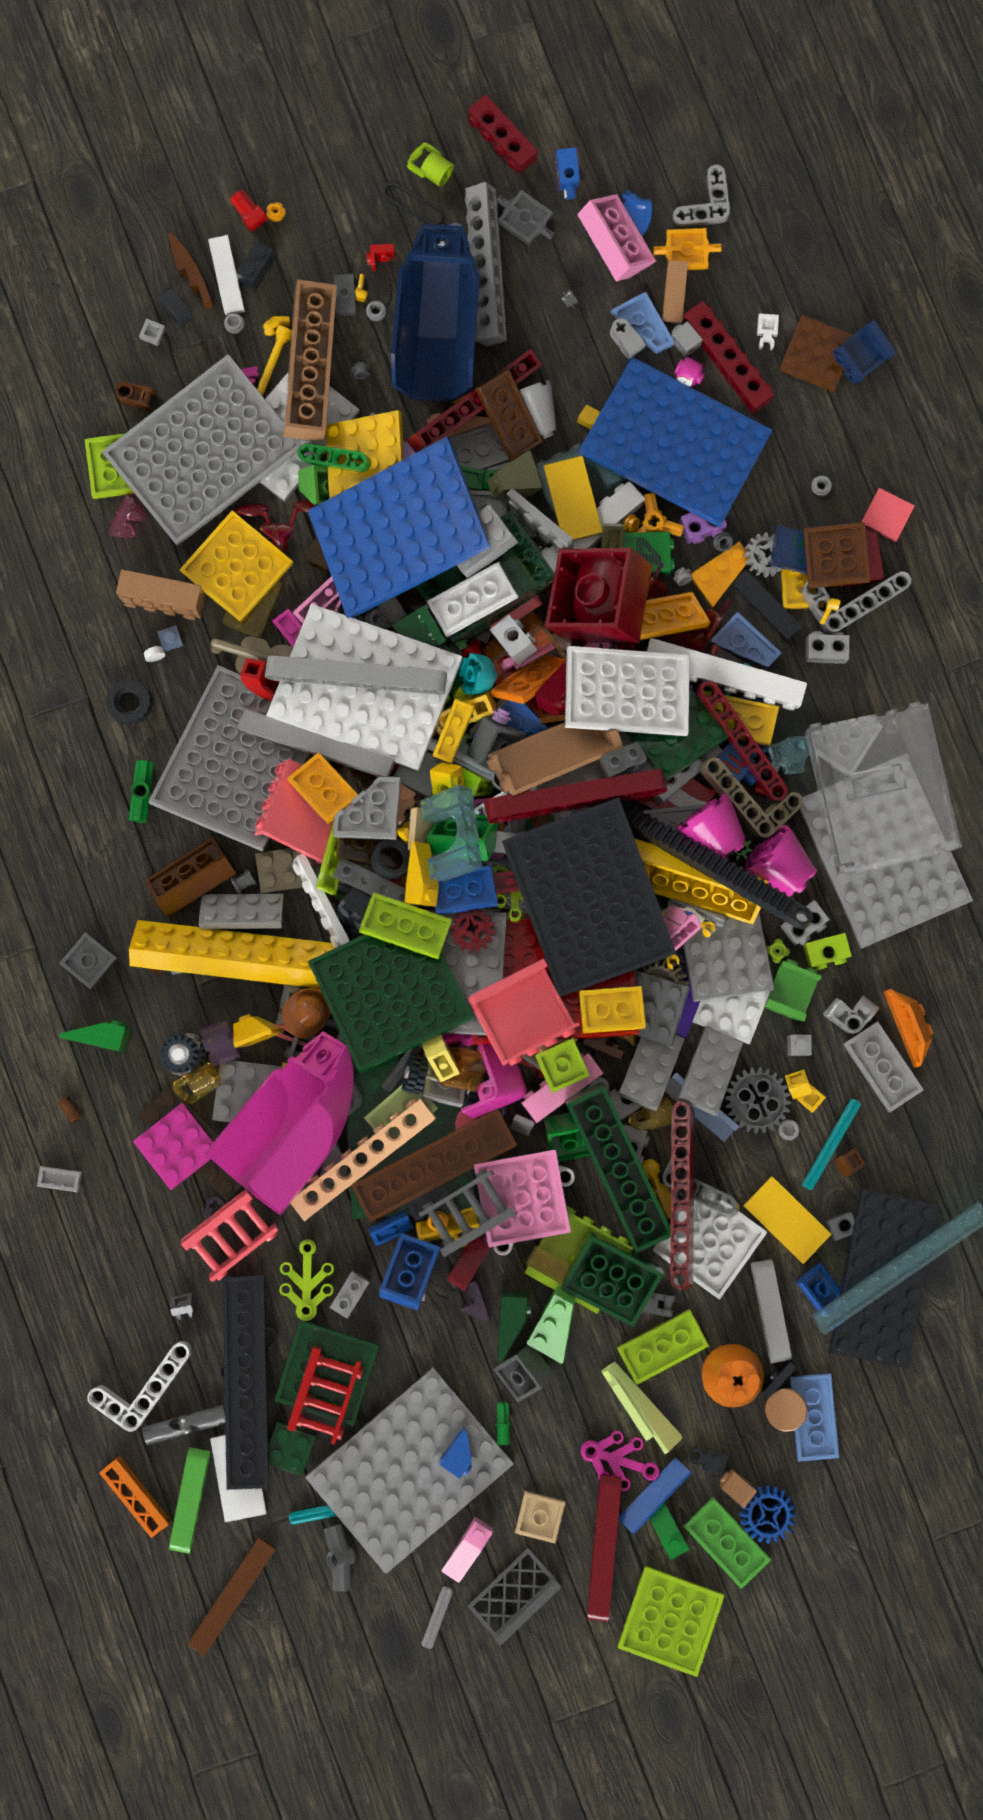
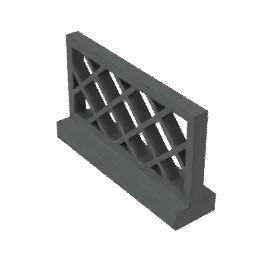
M528 1547L467 1607L491 1633L499 1646H501L563 1584L553 1576ZM527 1554L534 1560V1569H522V1559ZM519 1563V1569L514 1568ZM538 1565L542 1570H536V1566ZM510 1571L519 1572L518 1584L507 1583V1574ZM522 1572H533V1585L521 1584ZM536 1572L545 1573L550 1581L546 1585H536ZM504 1577V1583H498ZM494 1586H503V1599L491 1598ZM506 1586L518 1587V1599H506ZM521 1587L533 1588V1597L530 1600H521ZM489 1592L488 1598H483ZM479 1600L488 1601V1613H479L474 1605ZM491 1601L503 1602L502 1614H491ZM506 1602H518L517 1613L514 1615L505 1614ZM520 1603H526V1604L520 1609ZM483 1616H488V1620L486 1621ZM491 1617H502V1627L497 1632L490 1625ZM505 1617H509L510 1619L505 1623Z

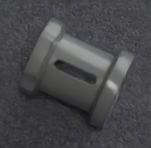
M248 868L236 878H230L239 894L246 887L257 884Z

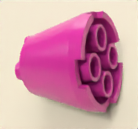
M726 792L720 795V800L712 799L689 815L685 821L686 824L681 822L675 827V829L679 830L680 834H686L688 839L693 838L695 843L700 842L702 847L707 846L709 851L714 850L715 854H720L723 859L727 858L728 853L732 850L735 853L742 849L746 839L731 799Z
M783 825L771 835L772 837L767 838L762 844L759 843L744 863L746 866L744 870L750 871L752 876L757 875L758 878L769 881L768 883H771L773 888L778 887L780 892H786L787 896H791L794 892L800 893L806 888L807 884L805 882L816 874L817 869L812 864L794 832L787 825Z

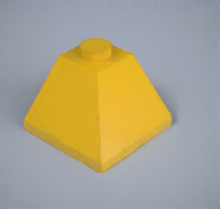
M248 1014L238 1018L239 1022L233 1024V1044L235 1048L248 1047L284 1033V1029L258 1016L251 1017Z

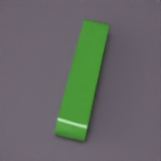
M192 1447L188 1450L169 1550L188 1554L191 1552L211 1451Z

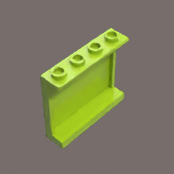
M566 1205L571 1232L543 1237L524 1272L555 1290L558 1284L562 1285L570 1268L568 1258L576 1254L589 1228L632 1250L633 1247L629 1245L630 1241L622 1236L617 1239L611 1235L613 1231L604 1226H601V1228L594 1226L595 1221L586 1216H583V1218L576 1216L577 1211ZM576 1297L575 1302L598 1314L600 1309Z

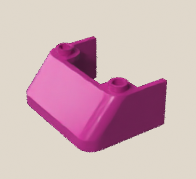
M447 1033L442 1035L448 1048L461 1043L466 1046L473 1045L471 1034ZM478 1044L490 1080L483 1082L478 1088L480 1101L461 1109L462 1113L472 1119L518 1101L526 1094V1085L518 1063L512 1066L508 1063L503 1066L492 1044Z

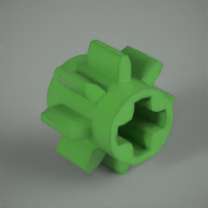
M744 841V847L742 848L744 850L738 853L737 851L734 853L732 850L728 856L734 855L735 861H738L739 857L746 860L747 855L745 853L753 851L748 849L751 841Z

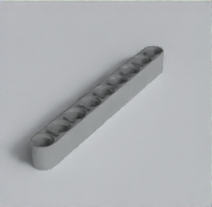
M268 656L265 678L276 681L443 695L446 689L447 672L433 669Z

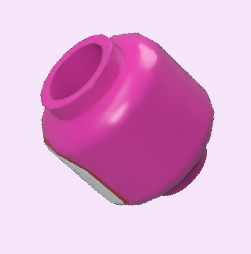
M689 357L685 360L681 359L674 372L676 380L691 388L696 383L700 385L705 376L702 373L703 365Z

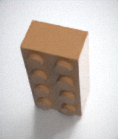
M122 569L116 594L127 607L136 608V605L142 606L145 610L155 612L156 609L162 610L164 614L175 616L177 613L190 620H195V617L201 618L206 597L200 585Z

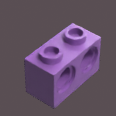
M693 513L681 516L679 521L684 526L683 533L687 544L691 542L694 544L700 543L705 540V537L711 535L715 537L716 534L725 531L727 526L725 520L721 527L710 525L708 521ZM696 525L699 531L692 532L689 526Z

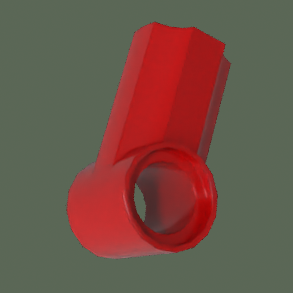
M244 190L233 194L230 202L242 216L243 222L251 232L268 221L263 210L252 202Z

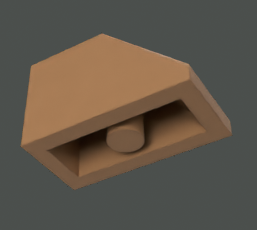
M733 1469L729 1472L726 1471L720 1478L721 1484L719 1486L743 1508L746 1507L757 1492L750 1482Z

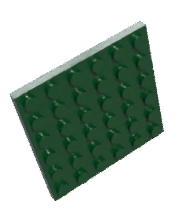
M364 934L308 961L359 1073L474 1019L442 951L439 958L436 959Z

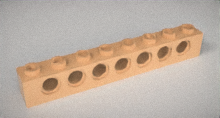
M414 1098L406 1105L408 1108L402 1114L400 1111L396 1112L389 1118L391 1122L388 1125L384 1126L382 1123L373 1130L374 1136L370 1139L367 1136L357 1143L359 1147L352 1152L349 1149L340 1156L342 1161L338 1164L332 1162L324 1169L326 1171L324 1175L319 1177L317 1174L308 1181L310 1186L304 1190L302 1189L291 1202V1205L304 1221L437 1118L422 1098L418 1101ZM408 1114L416 1116L417 1121L415 1125H409L406 1122ZM391 1127L399 1128L400 1136L398 1138L390 1135ZM376 1139L381 1140L384 1144V1148L380 1151L376 1150L373 1146V1142ZM359 1152L367 1155L366 1163H360L357 1160ZM342 1165L350 1167L351 1174L349 1176H344L341 1173ZM326 1178L334 1180V1188L329 1189L325 1186L324 1181ZM309 1191L317 1192V1201L309 1199Z

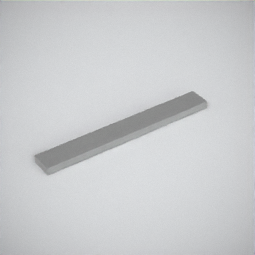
M246 709L237 726L241 731L313 755L319 752L325 759L378 777H389L395 763L394 758L346 742H339Z

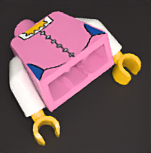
M669 906L662 912L675 950L680 948L701 927L703 928L702 934L705 937H710L711 935L707 929L715 931V924L709 921L705 922V918L691 907L678 908ZM677 955L667 957V966L669 969H673V966L670 963L671 960H675L679 965V958Z

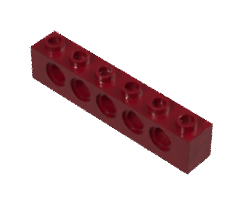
M702 301L684 314L682 322L685 324L688 321L702 338V349L753 415L772 401L774 391L769 383L763 381L760 371L751 365L748 355L745 352H741L738 348L736 339L733 336L730 337L726 332L724 323L716 319L712 307ZM708 323L711 327L703 328L701 324ZM718 338L722 343L716 344L713 339ZM731 354L733 355L734 359L729 360L725 357V355ZM742 369L746 374L739 375L737 370ZM755 385L758 390L751 391L748 386Z

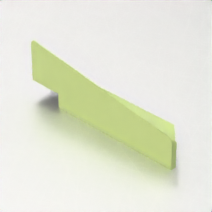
M616 1362L602 1369L601 1372L645 1440L648 1441L654 1436L665 1454L668 1453L682 1439V1435Z

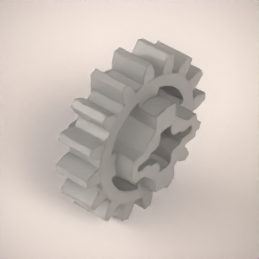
M764 533L762 537L760 534H757L755 539L751 538L749 544L744 548L748 551L743 555V557L748 558L745 565L750 564L752 566L750 571L757 570V576L761 572L764 577H767L769 573L771 576H774L776 571L780 572L782 568L774 566L766 567L771 562L774 534L770 538L767 533Z

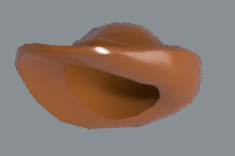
M306 988L294 993L287 999L282 1008V1021L289 1033L300 1039H306L318 1033L331 1015L322 991L315 988Z

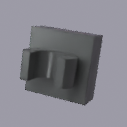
M192 1293L171 1297L172 1316L176 1315L177 1319L181 1320V1314L188 1313L189 1318L192 1317Z

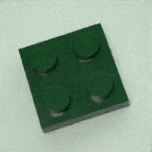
M278 1421L268 1445L269 1464L302 1476L317 1435L296 1428L295 1432L288 1430V1424Z

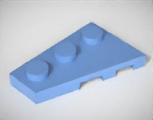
M646 292L611 310V314L617 319L623 318L627 320L635 332L641 336L644 343L656 354L674 345V340Z
M738 612L710 640L716 646L766 669L781 655V652Z

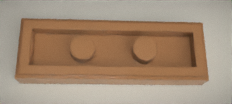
M668 260L662 315L663 322L682 324L688 262Z

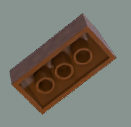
M214 837L147 878L145 882L158 906L166 917L177 913L184 906L194 902L206 892L211 891L220 883L230 879L236 872Z

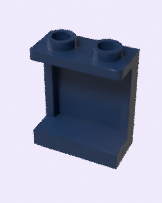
M875 320L863 326L831 351L835 361L841 365L847 379L852 381L853 384L863 380L866 375L881 363L897 353Z

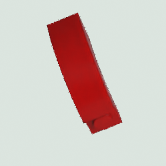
M246 658L240 673L242 682L254 694L272 702L280 681L265 678L266 662Z

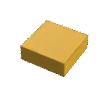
M810 1084L812 1093L799 1097L796 1100L813 1113L826 1097Z

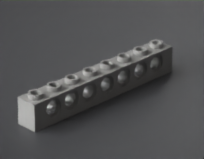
M487 182L465 188V204L467 206L466 222L469 231L467 239L475 261L476 270L479 273L476 341L487 347L507 341L496 189Z

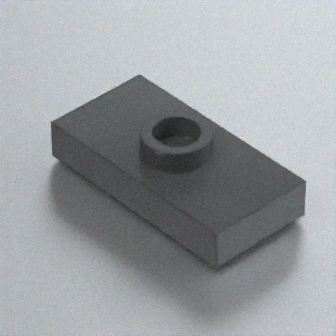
M334 275V285H337L336 316L356 315L354 275Z

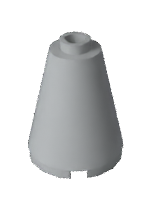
M547 380V385L544 386L540 382L519 390L543 439L553 436V431L557 430L550 380Z

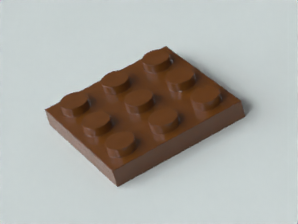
M801 315L779 371L834 392L843 368L835 361L831 351L851 337L852 334Z
M865 522L804 528L809 588L870 582Z

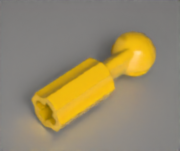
M645 1160L642 1163V1168L647 1178L650 1179L653 1186L652 1189L666 1219L671 1218V1194L665 1184H661L658 1177L660 1166L655 1160Z

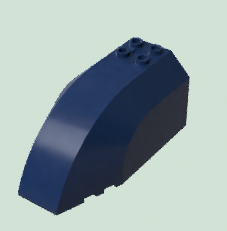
M423 224L413 242L411 251L408 252L403 266L399 269L391 347L392 387L412 400L454 402L473 390L479 303V273L476 270L475 261L471 254L470 245L463 226Z

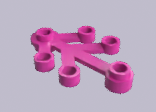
M619 1430L613 1431L611 1436L598 1443L594 1440H588L581 1446V1455L586 1461L593 1463L598 1473V1480L600 1479V1474L610 1475L603 1468L600 1459L609 1462L615 1476H621V1481L625 1480L628 1482L627 1487H621L622 1491H627L630 1488V1481L624 1476L619 1465L642 1472L647 1480H655L659 1475V1469L653 1462L643 1464L622 1457L634 1450L642 1449L643 1441L639 1437L632 1438L630 1443L611 1453L603 1449L614 1443L620 1444L623 1441V1434ZM617 1433L620 1434V1440L615 1441L613 1436ZM635 1440L641 1442L639 1447L633 1446ZM589 1447H593L595 1449V1452L593 1454L587 1453V1449ZM648 1467L654 1468L652 1474L646 1472Z

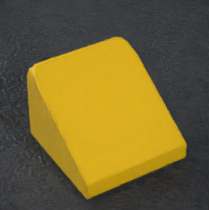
M586 405L580 413L577 423L591 430L600 411Z
M805 1070L785 1076L793 1099L812 1093Z

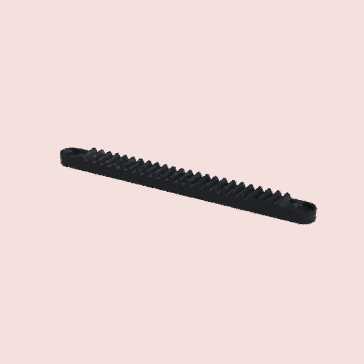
M629 801L621 802L632 833L798 929H805L810 926L813 919L812 911L795 901L793 896H787L786 892H780L778 887L773 888L771 883L766 884L764 879L759 880L757 875L752 876L750 871L745 872L743 867H737L736 863H730L727 858L723 859L720 854L716 855L714 850L709 851L707 846L702 847L700 842L695 843L693 838L688 839L686 834H680L679 830H673L672 826H666L665 822H659L656 817L652 818L649 813L645 814L643 809L638 810L636 805L631 806ZM803 914L806 916L807 920L800 921L797 919L796 915Z

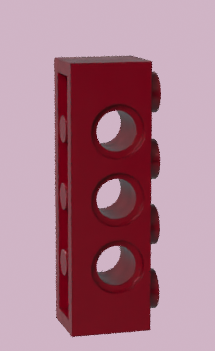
M486 94L468 109V122L473 128L477 127L483 139L494 146L495 152L507 160L508 166L513 171L516 170L521 174L537 161L538 150ZM485 120H491V121H493V122L490 123V124H487V123H485L484 121H485ZM504 134L506 136L504 138H499L497 135ZM517 148L519 151L512 152L510 149Z

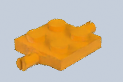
M706 228L675 229L666 231L667 242L665 246H654L653 249L654 255L666 254L667 260L688 262L687 270L708 269L709 252H721V243L709 244Z

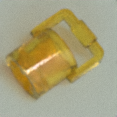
M207 1062L173 1082L172 1087L180 1099L188 1104H193L219 1087L222 1082L215 1068ZM188 1083L194 1095L188 1096V1094L182 1088L179 1087Z
M663 1098L657 1111L643 1106L642 1110L628 1115V1122L638 1131L648 1128L655 1130L672 1124V1104L668 1098ZM644 1117L646 1121L639 1122L637 1119Z

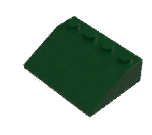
M589 1228L560 1288L634 1327L662 1279L664 1272L662 1266Z
M501 1290L497 1346L498 1362L503 1361L526 1321V1314L530 1315L531 1300L530 1296L526 1295V1291Z

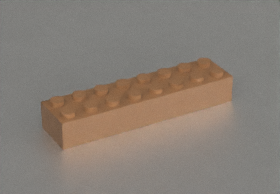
M297 279L294 295L283 437L320 442L324 440L337 285Z

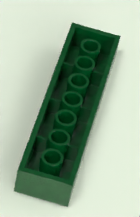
M601 1082L565 1099L564 1101L635 1252L638 1253L670 1238L671 1228L603 1083Z

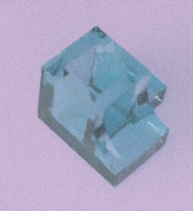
M805 736L788 737L784 741L771 744L768 747L773 766H782L784 775L799 774L805 771V760L811 755Z

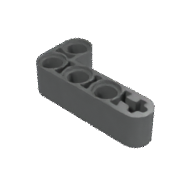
M680 1150L679 1157H686L687 1152ZM671 1160L663 1174V1182L670 1189ZM682 1169L679 1172L680 1180L686 1178V1169ZM694 1179V1184H696L694 1201L728 1217L737 1215L740 1209L739 1203L732 1196ZM685 1190L679 1192V1194L687 1197ZM711 1192L715 1193L714 1200L706 1202V1195ZM721 1200L726 1204L731 1203L733 1205L732 1209H727L720 1204Z

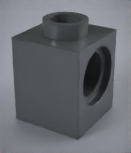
M845 1212L825 1220L829 1232L832 1234V1240L836 1241L852 1235L855 1214L852 1215L851 1212ZM845 1219L848 1222V1228L845 1231H841L839 1223Z

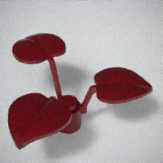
M309 500L295 502L294 507L296 508H294L289 524L270 523L267 513L270 507L261 503L244 504L234 509V512L245 516L263 515L266 519V524L261 525L260 529L272 538V544L282 552L288 550V538L291 537V533L295 530L293 523L297 512H308L317 505H314Z

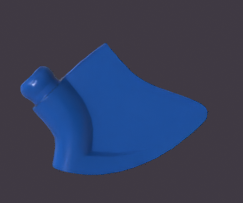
M627 190V193L622 195V198L625 200L623 205L643 237L652 219L651 199H641L635 193Z

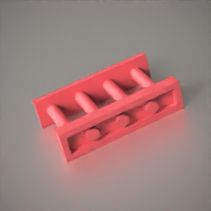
M246 1189L181 1239V1245L186 1251L189 1248H195L213 1270L209 1273L211 1282L216 1279H222L228 1273V1269L264 1241L268 1242L277 1235V1225L273 1223L268 1227L250 1205L253 1198L252 1194ZM239 1209L244 1210L262 1232L253 1240L234 1218V1213ZM221 1223H228L244 1242L245 1246L239 1251L235 1252L219 1233L218 1226ZM206 1235L212 1236L229 1257L221 1265L214 1260L201 1244V1239Z

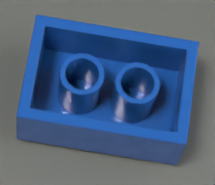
M401 1233L381 1285L379 1297L418 1311L439 1255L440 1247Z

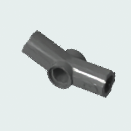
M339 1524L324 1529L329 1548L327 1562L332 1569L333 1590L336 1592H346L351 1588V1565L355 1561V1554L353 1549L347 1545L343 1526Z

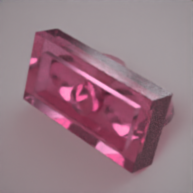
M129 496L123 498L107 532L108 535L122 538L132 537L135 535L134 530L125 519L132 521L147 519L143 510L134 503L133 498Z

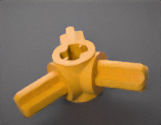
M654 493L644 495L647 513L644 514L643 526L635 533L670 532L672 535L681 536L684 526L668 521L667 517L662 516V511L658 510ZM653 519H657L656 527H653V525L651 524L653 523Z

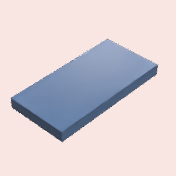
M831 1373L789 1376L790 1389L799 1392L809 1408L805 1422L798 1429L794 1430L797 1461L839 1458Z

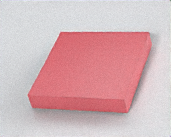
M879 488L862 522H865V527L896 542L914 505Z

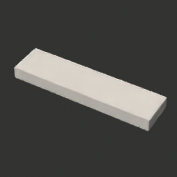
M228 235L208 239L225 316L243 313L245 311Z

